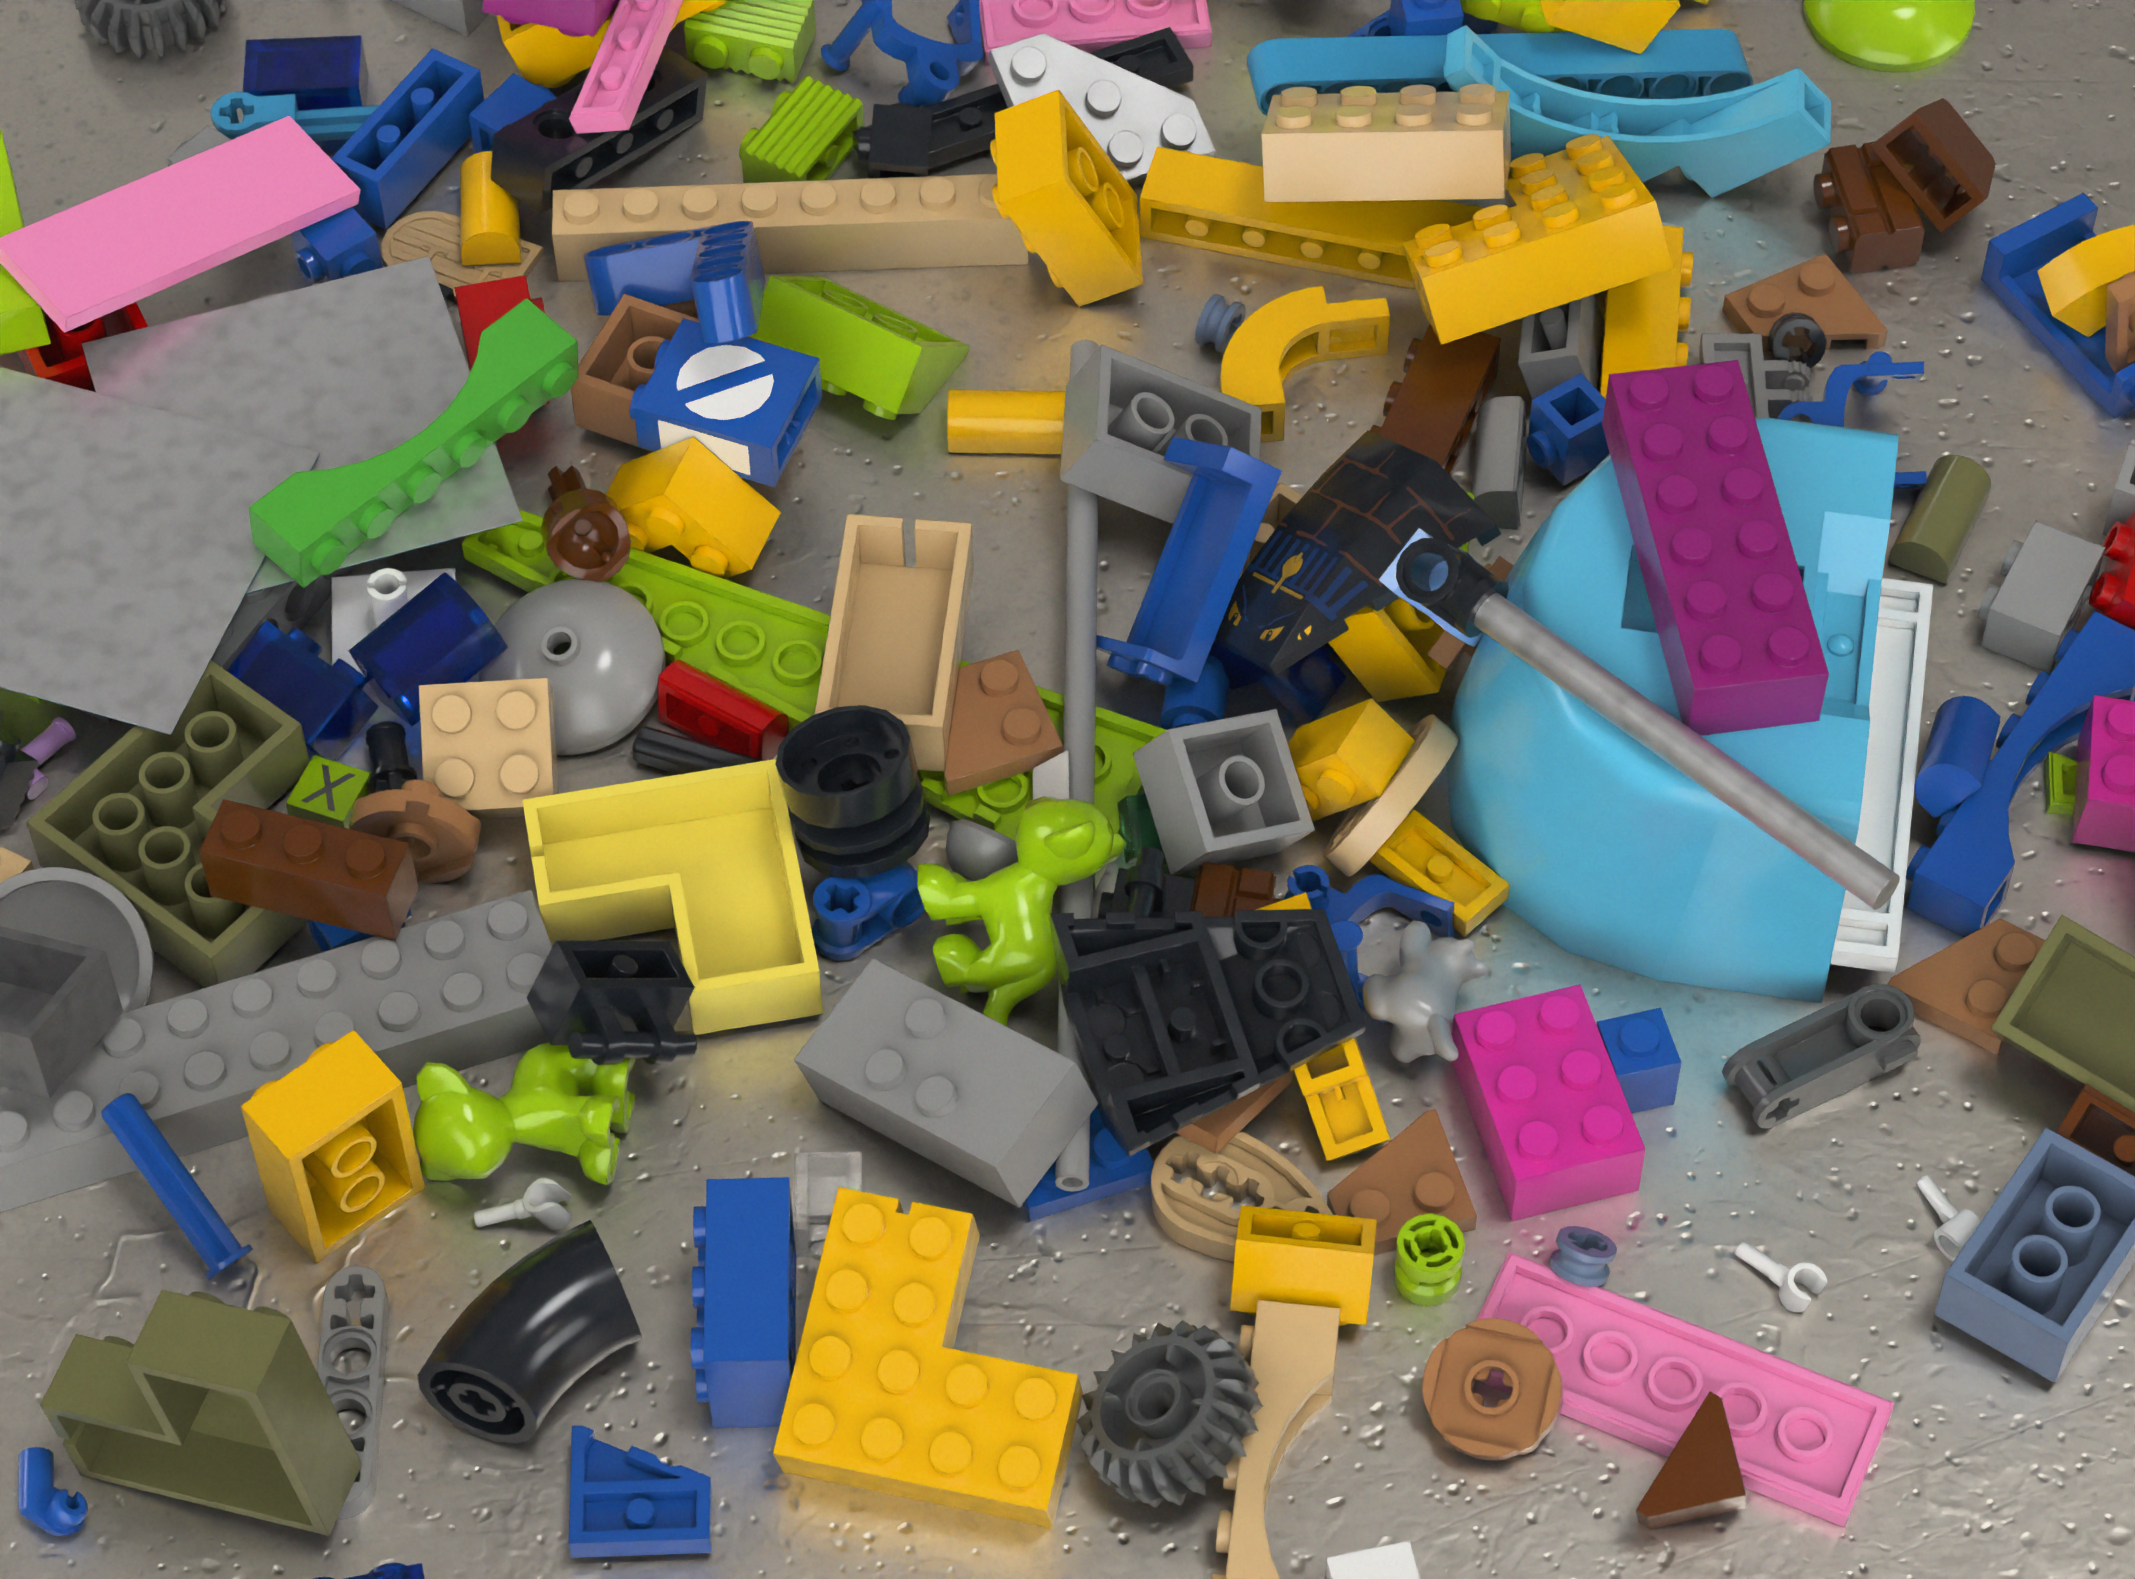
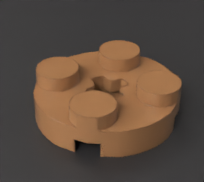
M409 780L402 785L401 790L379 791L355 800L349 828L409 843L415 872H419L417 882L434 884L454 880L469 871L473 864L474 853L478 848L481 822L458 804L440 797V790L433 783L424 780Z
M1499 1318L1476 1320L1466 1324V1328L1455 1331L1448 1339L1445 1337L1432 1351L1426 1363L1422 1381L1423 1400L1436 1431L1454 1449L1477 1459L1498 1461L1533 1452L1539 1446L1541 1440L1554 1427L1562 1407L1563 1383L1551 1351L1529 1328L1519 1323ZM1491 1371H1498L1503 1373V1384L1508 1388H1512V1394L1508 1400L1500 1399L1494 1408L1485 1407L1483 1396L1473 1392V1387L1476 1381H1488Z

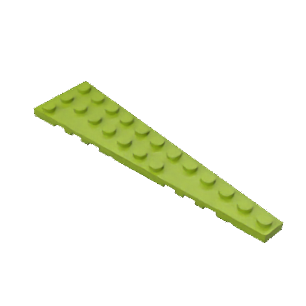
M519 509L522 521L467 535L462 542L464 559L528 593L550 583L579 579L559 569L548 556L541 532L543 517ZM630 547L629 558L621 570L606 581H602L630 593L648 610L660 631L664 643L667 666L676 660H682L781 711L788 716L789 730L815 715L831 615ZM961 660L960 667H963V666H966V665H969V664H972V663H969V662H966V661ZM1035 685L1063 744L1064 695ZM1096 706L1094 805L1108 818L1113 833L1123 837L1145 794L1133 753L1167 730ZM918 770L917 772L924 790V800L927 803L958 819H965L980 824L1016 841V830L1027 802L1033 800V770L950 796L945 791L944 772ZM1108 864L1093 874V890H1096Z

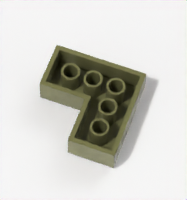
M210 660L171 735L135 725L26 822L39 864L42 868L64 867L77 869L97 876L113 885L127 897L140 913L148 929L153 950L204 988L253 974L308 923L307 919L210 895L199 850L223 799L267 809L300 779L310 762L301 723L212 660Z

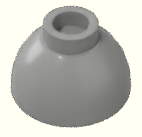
M959 819L951 822L946 841L947 860L952 871L958 872L968 882L986 878L993 872L1018 861L1016 841L972 821Z

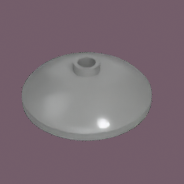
M581 579L562 580L531 591L517 600L500 616L483 646L479 665V682L548 678L554 689L557 755L584 754L604 748L618 741L645 718L658 697V676L665 670L664 643L651 614L630 593L606 582ZM565 642L571 643V647L566 653L561 655L553 654L555 647Z
M64 867L33 869L14 875L0 883V926L105 951L123 1008L122 1013L146 1005L154 977L153 946L148 929L140 913L123 893L97 876Z

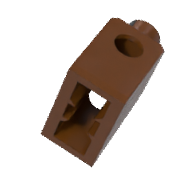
M1944 98L1917 109L1870 146L1940 233L1985 201L1989 196L1996 164L1995 160L1952 105Z

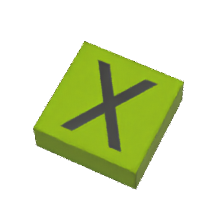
M313 755L286 801L288 815L349 829L355 800L366 797L370 793L367 784L370 772Z

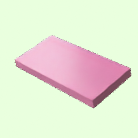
M979 0L980 28L985 65H990L988 62L990 50L1042 33L1087 53H1091L1170 27L1183 49L1212 47V30L1207 0Z

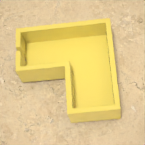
M776 759L523 799L539 910L551 945L553 946L555 941H596L675 928L681 963L695 987L688 1000L692 1029L695 1035L823 1014L820 971L787 801L784 797L776 769Z

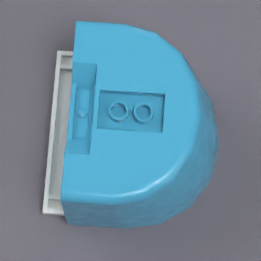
M1755 418L1829 677L1819 721L1703 735L1702 737L1899 875L1900 881L1893 895L1881 908L1874 910L1485 633H1483L1481 640L1477 644L1455 696L1449 728L1459 736L1458 744L1446 763L1451 826L1464 848L1510 884L1508 899L1503 905L1568 953L1658 981L1822 1003L1830 964L1895 973L1899 957L1933 584L1882 578L1891 519L1899 434L1774 418ZM1608 454L1552 510L1551 515L1536 531L1505 580L1509 589L1507 600L1682 722L1611 456Z

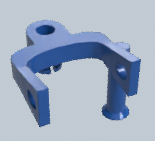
M861 0V7L833 43L825 44L821 48V56L826 64L836 70L844 71L850 67V56L868 33L872 31L873 41L882 52L906 63L909 83L898 93L899 103H908L915 107L922 106L924 108L945 101L959 84V76L970 74L982 60L979 0H960L948 14L947 20L956 44L934 41L905 29L892 16V0Z
M1879 351L1873 353L1867 361H1863L1860 364L1840 365L1833 370L1827 379L1823 401L1792 403L1781 411L1777 419L1844 427L1845 404L1852 384L1863 395H1877L1884 390L1888 380L1919 381L1924 375V361L1893 363L1889 354ZM1926 471L1895 472L1894 489H1922L1923 485L1927 483Z
M1303 865L1294 869V878L1289 876L1287 879L1288 891L1284 899L1306 892L1312 909H1325L1358 1004L1363 1010H1365L1363 984L1369 976L1358 973L1357 946L1360 945L1363 939V931L1358 925L1361 921L1381 908L1393 907L1412 920L1426 923L1430 931L1439 937H1452L1455 934V929L1453 928L1454 902L1397 883L1383 875L1374 874L1363 878L1354 884L1346 894L1330 887L1327 873L1314 865Z

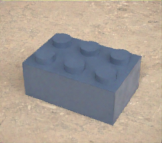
M2045 1128L1945 1273L1934 1315L2056 1383L2135 1264V1176L2052 1130Z

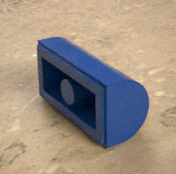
M1970 696L1954 697L1945 701L1936 712L1914 787L1918 802L1934 818L1941 817L1943 813H1947L1982 787L2001 716L1980 699Z

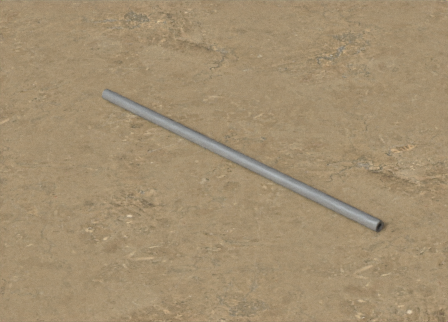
M1079 340L1072 344L1070 348V380L1100 347L1096 342ZM1068 484L1063 752L1069 751V799H1079L1094 805L1099 495ZM1093 875L1074 883L1061 885L1060 913H1074V919L1093 918ZM1059 980L1058 1053L1076 1062L1090 1088V1083L1064 1008ZM1090 1116L1056 1159L1055 1184L1062 1190L1080 1191L1089 1185Z

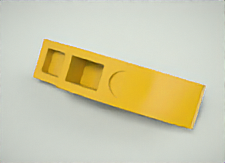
M1305 892L1256 910L1312 909ZM1356 1037L1294 1069L1327 1162L1330 1163L1391 1141Z

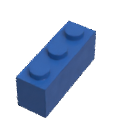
M432 48L331 158L361 189L359 202L353 208L363 219L387 230L472 135L469 114L484 101L479 69Z

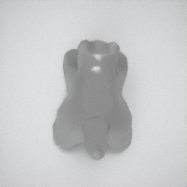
M1414 920L1404 929L1400 940V972L1389 976L1373 974L1365 979L1363 984L1365 1010L1373 1019L1386 1020L1393 1023L1387 1041L1391 1054L1398 1061L1410 1063L1420 1056L1433 1055L1435 1053L1448 1061H1455L1458 1058L1459 1052L1452 1038L1453 1016L1455 1014L1454 1005L1458 992L1463 983L1480 978L1489 972V966L1476 959L1472 951L1475 946L1473 940H1458L1448 936L1432 941L1427 924Z

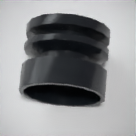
M865 705L836 707L812 715L791 729L779 745L775 765L784 797L790 808L789 816L795 829L797 845L804 861L818 872L843 879L871 877L898 867L915 855L927 839L931 818L928 806L924 800V790L917 776L918 766L911 738L903 721L887 710Z

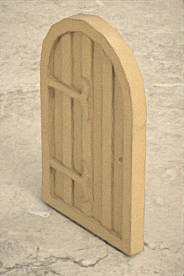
M434 210L415 212L399 219L386 231L381 242L384 267L429 256L438 283L453 289L455 304H457L455 287L526 275L527 279L544 255L543 247L521 239V263L462 265L460 217Z

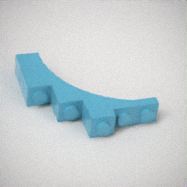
M1467 25L1447 34L1446 60L1443 71L1444 78L1454 92L1460 91L1461 87L1470 84H1489L1494 86L1496 91H1509L1511 161L1531 153H1541L1547 156L1565 150L1566 144L1569 141L1584 135L1597 134L1600 138L1609 135L1642 182L1679 166L1687 179L1695 181L1705 192L1714 198L1831 145V100L1799 67L1762 83L1708 96L1679 99L1616 97L1582 91L1528 73L1501 59Z

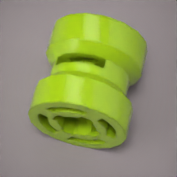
M1423 1214L1408 1220L1399 1230L1396 1242L1397 1257L1394 1265V1280L1396 1288L1401 1295L1413 1304L1426 1307L1441 1305L1452 1299L1459 1290L1465 1242L1463 1233L1456 1223L1445 1216Z

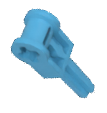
M232 92L218 98L212 105L210 114L213 126L231 140L290 116L315 142L349 139L379 105L298 111L295 94L256 97L247 92ZM238 108H241L243 112L242 123H239Z

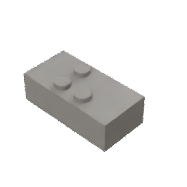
M874 958L794 1058L797 1066L821 1102L1018 1208L1021 1207L1098 1105L1075 1061Z

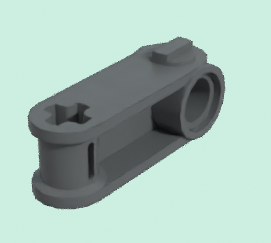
M1872 984L1862 987L1857 992L1741 1048L1725 1063L1722 1070L1723 1077L1728 1084L1738 1086L1754 1108L1752 1117L1758 1127L1763 1129L1775 1127L1915 1059L1918 1055L1921 1037L1913 1027L1914 1007L1909 997L1893 986ZM1879 1026L1888 1031L1876 1032L1868 1027Z

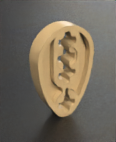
M1432 714L1425 717L1407 732L1415 740V743L1381 796L1348 808L1333 833L1324 852V857L1346 876L1351 877L1357 873L1385 843L1421 799L1453 754L1458 744L1459 736L1435 715Z
M1242 1131L1234 1136L1216 1154L1179 1135L1161 1150L1153 1165L1151 1174V1206L1156 1221L1163 1231L1177 1243L1212 1258L1234 1263L1240 1211L1233 1209V1200L1241 1202L1247 1195L1256 1198V1207L1333 1215L1317 1188L1294 1164L1272 1147ZM1188 1167L1196 1170V1180L1188 1177L1184 1180L1183 1184L1174 1181V1173L1182 1174ZM1217 1181L1226 1184V1194L1218 1192L1212 1200L1203 1197V1186L1212 1188Z

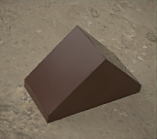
M1711 1391L1706 1396L1636 1509L1638 1522L1649 1529L1747 1508L1746 1492L1723 1400Z

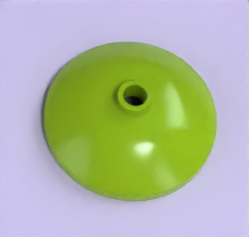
M1803 0V11L1806 23L1814 37L1823 47L1840 59L1875 71L1909 72L1934 66L1946 60L1961 48L1972 29L1975 15V0Z

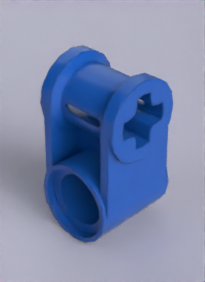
M906 860L894 869L871 877L843 879L832 876L823 880L816 887L813 894V910L818 917L812 927L814 945L816 950L826 958L836 961L850 960L859 956L863 951L897 929L912 924L926 911L917 888V870Z

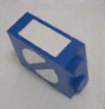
M683 318L672 339H665L661 343L655 359V370L647 384L641 383L636 388L630 404V418L634 419L636 423L638 447L657 451L694 437L741 478L775 488L822 399L820 360L814 356L749 337L721 343H705L702 338L700 324Z

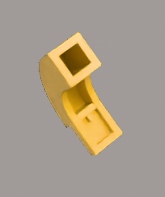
M2135 225L2114 229L2087 239L2066 250L2037 271L2054 318L2088 338L2106 326L2107 285L2117 282L2122 276L2135 271Z
M1310 287L1272 300L1256 310L1239 326L1224 352L1221 364L1220 392L1262 408L1261 443L1284 440L1285 397L1283 386L1296 372L1306 366L1323 361L1388 354L1390 313L1387 299H1353L1346 302L1327 304L1324 287Z

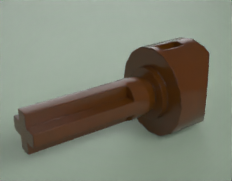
M571 465L563 472L555 466L548 473L552 484L548 491L553 502L545 512L541 526L543 542L548 556L559 569L570 576L594 582L606 581L621 570L630 554L631 540L622 511L611 497L601 491L587 489L576 467Z

